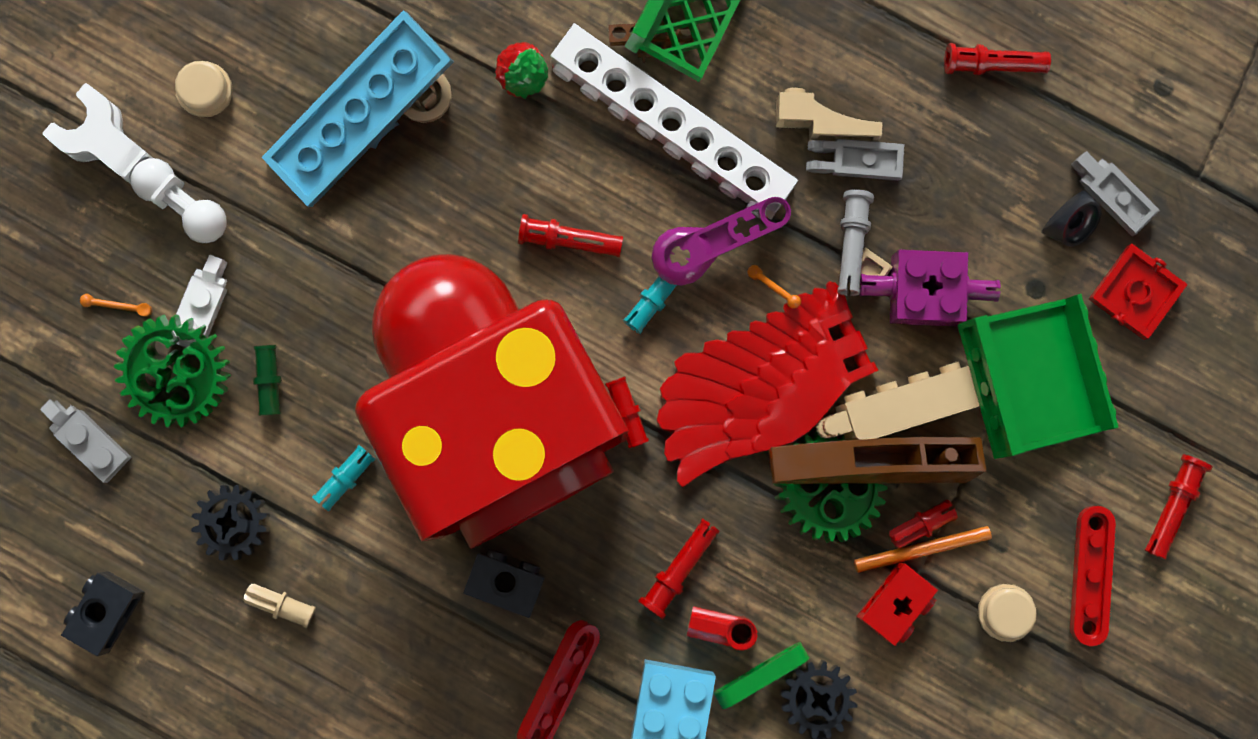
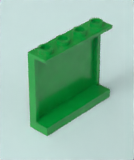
M1082 294L992 316L984 315L957 324L994 459L1014 456L1033 449L1119 428L1116 419V409L1110 398L1107 377L1101 366L1097 351L1098 345L1093 337L1088 319V309L1084 304Z

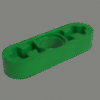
M801 642L795 643L723 685L713 694L721 708L727 709L801 666L810 657Z

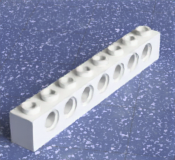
M575 23L550 55L551 64L554 67L553 72L566 82L572 79L581 86V92L589 99L597 101L599 98L609 106V112L622 121L627 118L637 125L635 129L648 140L655 138L664 144L663 149L670 156L677 160H680L681 157L692 164L691 169L697 175L704 179L711 177L720 184L719 189L724 194L733 199L738 196L748 203L747 208L771 197H781L786 200L798 182L792 175ZM584 61H593L598 66L596 70L589 73L579 68ZM612 80H620L625 84V88L620 92H612L607 88V84ZM640 99H647L652 103L653 107L649 111L641 112L635 108L634 104ZM668 118H673L680 123L681 127L676 131H668L662 126V122ZM694 138H703L707 142L708 148L703 151H696L691 147L690 141ZM722 157H729L734 160L736 167L733 170L725 171L719 167L718 160ZM751 176L758 177L762 180L764 187L758 191L751 190L746 185V179ZM771 203L765 210V216L771 220L781 207V204ZM759 209L752 212L754 215L761 218Z

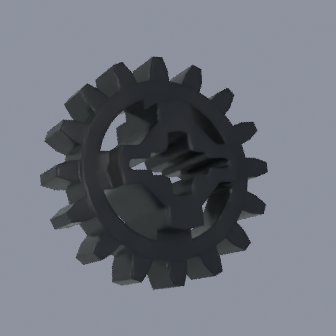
M221 485L220 494L214 490H209L207 492L209 501L198 500L197 504L202 508L201 513L192 514L191 517L199 520V525L191 528V531L201 533L202 537L198 539L196 544H208L209 547L206 551L208 556L214 555L219 551V560H227L230 553L233 560L242 559V551L247 555H253L255 551L252 545H263L265 543L259 535L261 532L270 531L268 526L263 525V520L269 518L270 513H261L260 508L264 506L265 501L258 500L254 502L253 499L256 494L254 490H248L243 495V486L235 485L232 493L228 485ZM227 500L224 503L223 509L217 513L212 512L219 503ZM245 505L249 508L253 520L249 519L244 511ZM232 517V520L237 521V526L230 528V525L225 524L226 518ZM210 526H212L217 534V540L212 535ZM250 533L245 541L234 546L240 535Z
M809 660L806 661L807 670L802 671L798 667L794 669L797 675L796 678L785 677L784 679L790 686L789 690L780 691V695L788 699V702L781 705L782 711H791V714L786 719L791 725L798 721L797 731L803 734L809 728L810 736L814 739L817 738L819 731H823L827 738H831V728L833 727L843 732L844 728L841 721L845 719L852 722L853 717L848 713V709L857 708L858 706L849 697L857 693L856 688L846 687V684L851 679L850 676L844 674L838 677L840 667L837 665L827 670L828 667L825 660L820 661L818 668H815ZM826 676L832 680L822 684L815 683L811 677ZM801 686L803 689L802 700L796 706V693ZM810 687L821 695L825 694L823 701L827 711L816 703L812 704L815 700ZM841 692V704L836 712L834 709L835 700ZM818 715L823 716L826 721L812 722L806 718Z

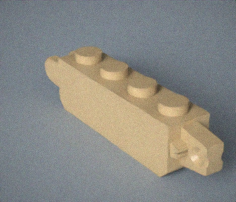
M956 362L940 367L941 374L929 377L928 371L908 377L909 384L898 387L897 382L893 381L876 387L878 393L866 397L864 391L845 396L846 403L835 407L836 414L820 420L817 423V427H815L817 429L816 432H818L821 438L824 437V439L844 434L846 440L876 439L978 407L979 402L969 366L961 368L960 363Z

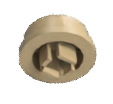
M194 61L185 65L179 71L175 80L176 97L180 105L187 112L198 117H212L221 113L229 105L233 95L232 82L228 74L219 65L208 61Z
M442 74L413 103L404 115L413 121L421 123L433 122L441 118L448 110L452 99L451 86L445 75Z
M999 584L991 587L982 596L978 605V619L981 627L989 636L999 641L1014 642L1024 638L1032 630L1036 621V607L1032 597L1024 589L1013 584Z

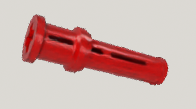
M949 43L944 56V70L946 74H953L954 71L973 72L974 75H981L986 71L1047 74L1051 67L1050 52L988 50L986 46L977 44L975 48L956 47L954 43Z
M523 214L518 244L523 245L525 242L545 245L546 249L549 250L555 249L556 246L620 257L623 236L561 226L560 222L556 219H551L548 222L531 219L528 214ZM530 229L543 231L545 234L530 232ZM558 234L566 235L568 238L558 237ZM574 237L600 241L604 244L600 245L595 243L574 240Z
M1186 454L1181 456L1180 460L1183 463L1175 481H1170L1168 485V490L1171 491V494L1144 551L1156 557L1159 556V558L1164 560L1167 558V554L1191 501H1196L1201 495L1198 490L1206 472H1211L1213 468L1212 465Z
M704 519L700 520L699 525L665 573L663 571L657 573L655 584L645 597H640L638 600L639 603L661 619L665 618V610L676 595L682 594L684 587L681 584L716 535L720 533L715 526H711L703 537L704 532L710 525Z

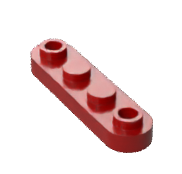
M1089 506L1083 509L1078 515L1076 527L1070 632L1077 642L1087 646L1100 645L1105 641L1109 633L1116 521L1112 512L1102 506ZM1092 517H1096L1099 522L1095 530L1089 525ZM1089 621L1092 629L1088 634H1085L1082 626L1085 622Z
M579 620L567 629L519 727L517 739H553L599 644L600 633L595 626L587 621Z

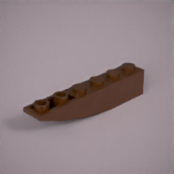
M981 437L860 439L771 447L769 449L773 484L967 483L986 472Z

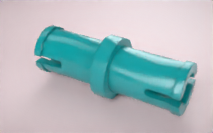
M658 276L648 290L644 289L641 292V299L629 315L624 318L623 322L633 331L635 330L636 333L641 334L643 328L657 311L661 312L665 307L664 301L677 285L670 284Z
M360 445L357 446V449L339 468L335 467L331 471L333 475L312 496L320 504L330 493L331 495L322 504V507L328 512L349 488L353 489L357 485L355 481L376 460L368 453L360 463H357L366 452Z

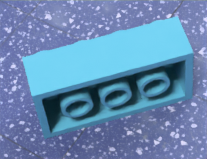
M645 659L631 739H705L716 678L714 672Z

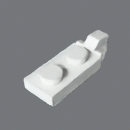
M209 255L203 271L197 269L194 276L191 277L176 313L180 316L181 324L189 318H194V329L205 324L206 331L204 336L206 338L210 334L227 292L225 289L227 280L222 279L227 262L212 255ZM179 338V342L176 344L188 347L195 339L182 341Z

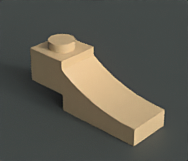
M803 88L785 89V92L779 93L776 100V127L809 128V141L845 139L878 142L882 136V122L855 119L834 112L815 101L814 93H805Z

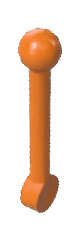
M757 265L749 267L747 274L751 279H759L787 300L789 307L797 308L800 306L801 299L799 296L790 295L763 275L762 269Z
M84 294L80 297V304L83 307L95 305L137 312L142 317H148L152 313V307L147 303L132 305L95 299L90 294Z

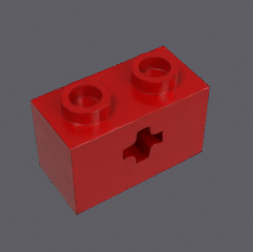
M897 563L856 617L888 643L894 646L898 642L904 643L913 633L915 627L912 623L919 614L926 615L934 606L936 599L933 596L938 589L905 563ZM895 599L904 600L902 604L906 609L903 613L895 612L897 608L893 604Z

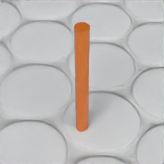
M985 526L854 560L856 572L860 573L990 540L992 535L989 527Z

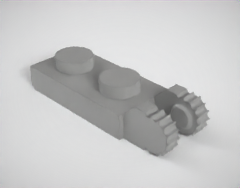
M836 139V141L812 140L808 142V150L812 152H834L833 162L818 160L807 162L806 171L833 173L835 176L887 180L902 179L904 144Z

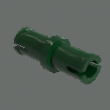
M276 345L254 346L256 377L253 378V385H257L259 416L281 414L278 383H282V378L278 376Z

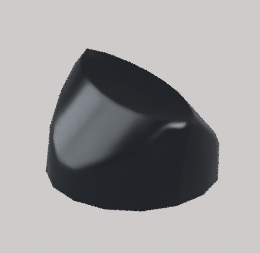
M1085 190L1081 191L1068 200L1049 219L1041 233L1066 246H1077L1087 240L1095 231L1102 214L1101 206Z

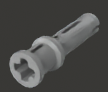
M848 190L843 194L846 208L845 217L840 221L841 230L845 234L837 292L847 296L848 283L851 282L850 296H857L860 294L864 237L871 229V222L868 221L869 206L874 201V195L865 190Z

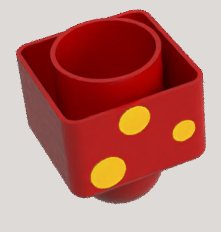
M438 254L420 258L403 267L387 282L374 308L372 335L376 352L389 379L373 386L360 396L355 406V415L421 542L441 539L461 530L470 549L559 504L614 472L604 452L627 440L629 430L566 312L558 302L548 299L538 300L519 309L507 286L492 270L473 259L453 254Z

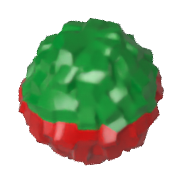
M527 42L511 44L498 55L496 60V80L501 84L502 89H505L509 95L514 97L526 98L528 95L539 93L549 78L544 56L540 54L538 48L533 44L531 45Z

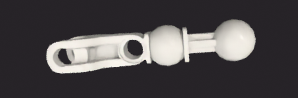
M87 83L76 93V96L87 107V117L84 123L73 130H66L55 123H50L44 130L43 135L50 142L76 161L89 162L101 160L124 180L129 182L134 192L140 198L152 201L162 209L170 206L182 216L184 231L190 239L200 243H209L216 241L223 235L227 222L225 212L220 205L210 200L195 201L181 190L185 183L174 175L173 169L169 164L160 159L153 158L129 139L122 129L123 118L120 109Z

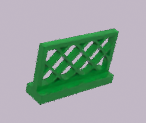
M648 0L624 47L634 53L641 49L699 82L740 0H725L728 9L718 13L714 12L710 0H702L707 15L693 18L688 3L699 0ZM681 5L686 20L671 23L667 9ZM663 20L664 25L659 26L661 21ZM710 22L715 35L713 38L701 40L696 25ZM689 27L694 42L680 45L674 30ZM667 32L672 48L662 49L651 43L654 35ZM697 49L701 59L699 68L697 69L688 64L682 52Z

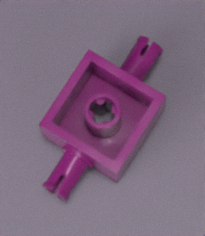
M898 250L891 256V266L893 267L890 276L861 274L860 285L862 286L859 288V296H889L890 324L958 326L957 324L967 321L968 300L998 302L1001 291H996L997 288H1001L999 280L969 279L967 252ZM926 282H929L930 287H934V292L930 295L929 290L924 289L922 286Z

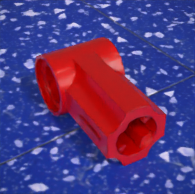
M693 606L687 636L730 646L737 650H747L757 640V629L754 623L745 616H735ZM746 624L750 627L751 636L747 641L737 642L732 638L731 631L735 625Z

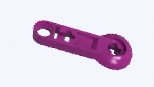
M771 197L705 228L677 227L669 229L660 235L653 245L651 256L653 267L660 278L670 284L681 286L691 284L703 276L718 256L786 225L791 216L790 205L781 197ZM771 203L783 205L786 211L784 219L777 223L770 222L765 216V210ZM759 209L761 220L767 226V229L760 231L759 224L749 229L750 235L748 237H744L742 233L735 234L734 228L738 226L737 220L743 217L746 222H749L756 218L752 212ZM676 247H680L682 251L689 250L690 258H686L689 262L684 266H681L679 262L673 263L671 260V254L675 255L672 251Z

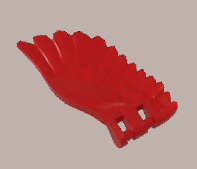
M829 281L826 284V289L814 288L812 294L802 293L797 295L801 299V304L797 308H791L785 303L783 306L784 312L774 311L767 313L766 322H750L749 331L733 330L727 333V340L707 341L704 343L703 352L684 353L674 361L677 373L668 377L660 387L661 397L666 400V403L658 412L657 423L663 430L672 432V435L665 442L664 454L667 461H680L677 470V482L680 486H686L701 474L721 463L734 458L767 451L771 447L783 446L797 440L808 433L823 418L853 382L879 371L875 362L870 361L865 351L868 349L860 330L856 331L851 321L854 317L849 309L846 297L837 292L839 286L835 282ZM839 326L844 337L833 341L828 329ZM853 356L858 369L848 373L843 360Z

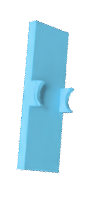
M403 10L262 156L263 160L306 206L313 207L370 147L376 149L380 140L390 130L399 125L397 120L454 61Z

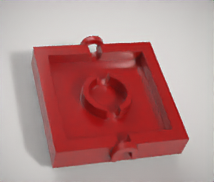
M1130 244L1125 248L1088 300L1109 314L1111 319H1116L1120 322L1119 325H1124L1141 339L1146 340L1149 339L1188 284L1166 269L1167 264L1162 259L1157 257L1153 259L1134 244Z

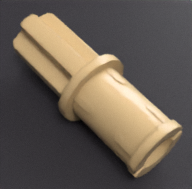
M251 584L247 588L243 600L248 605L273 614L274 619H277L279 616L302 625L304 628L308 627L316 608L315 606H310L287 597L286 592H283L281 595L256 584Z

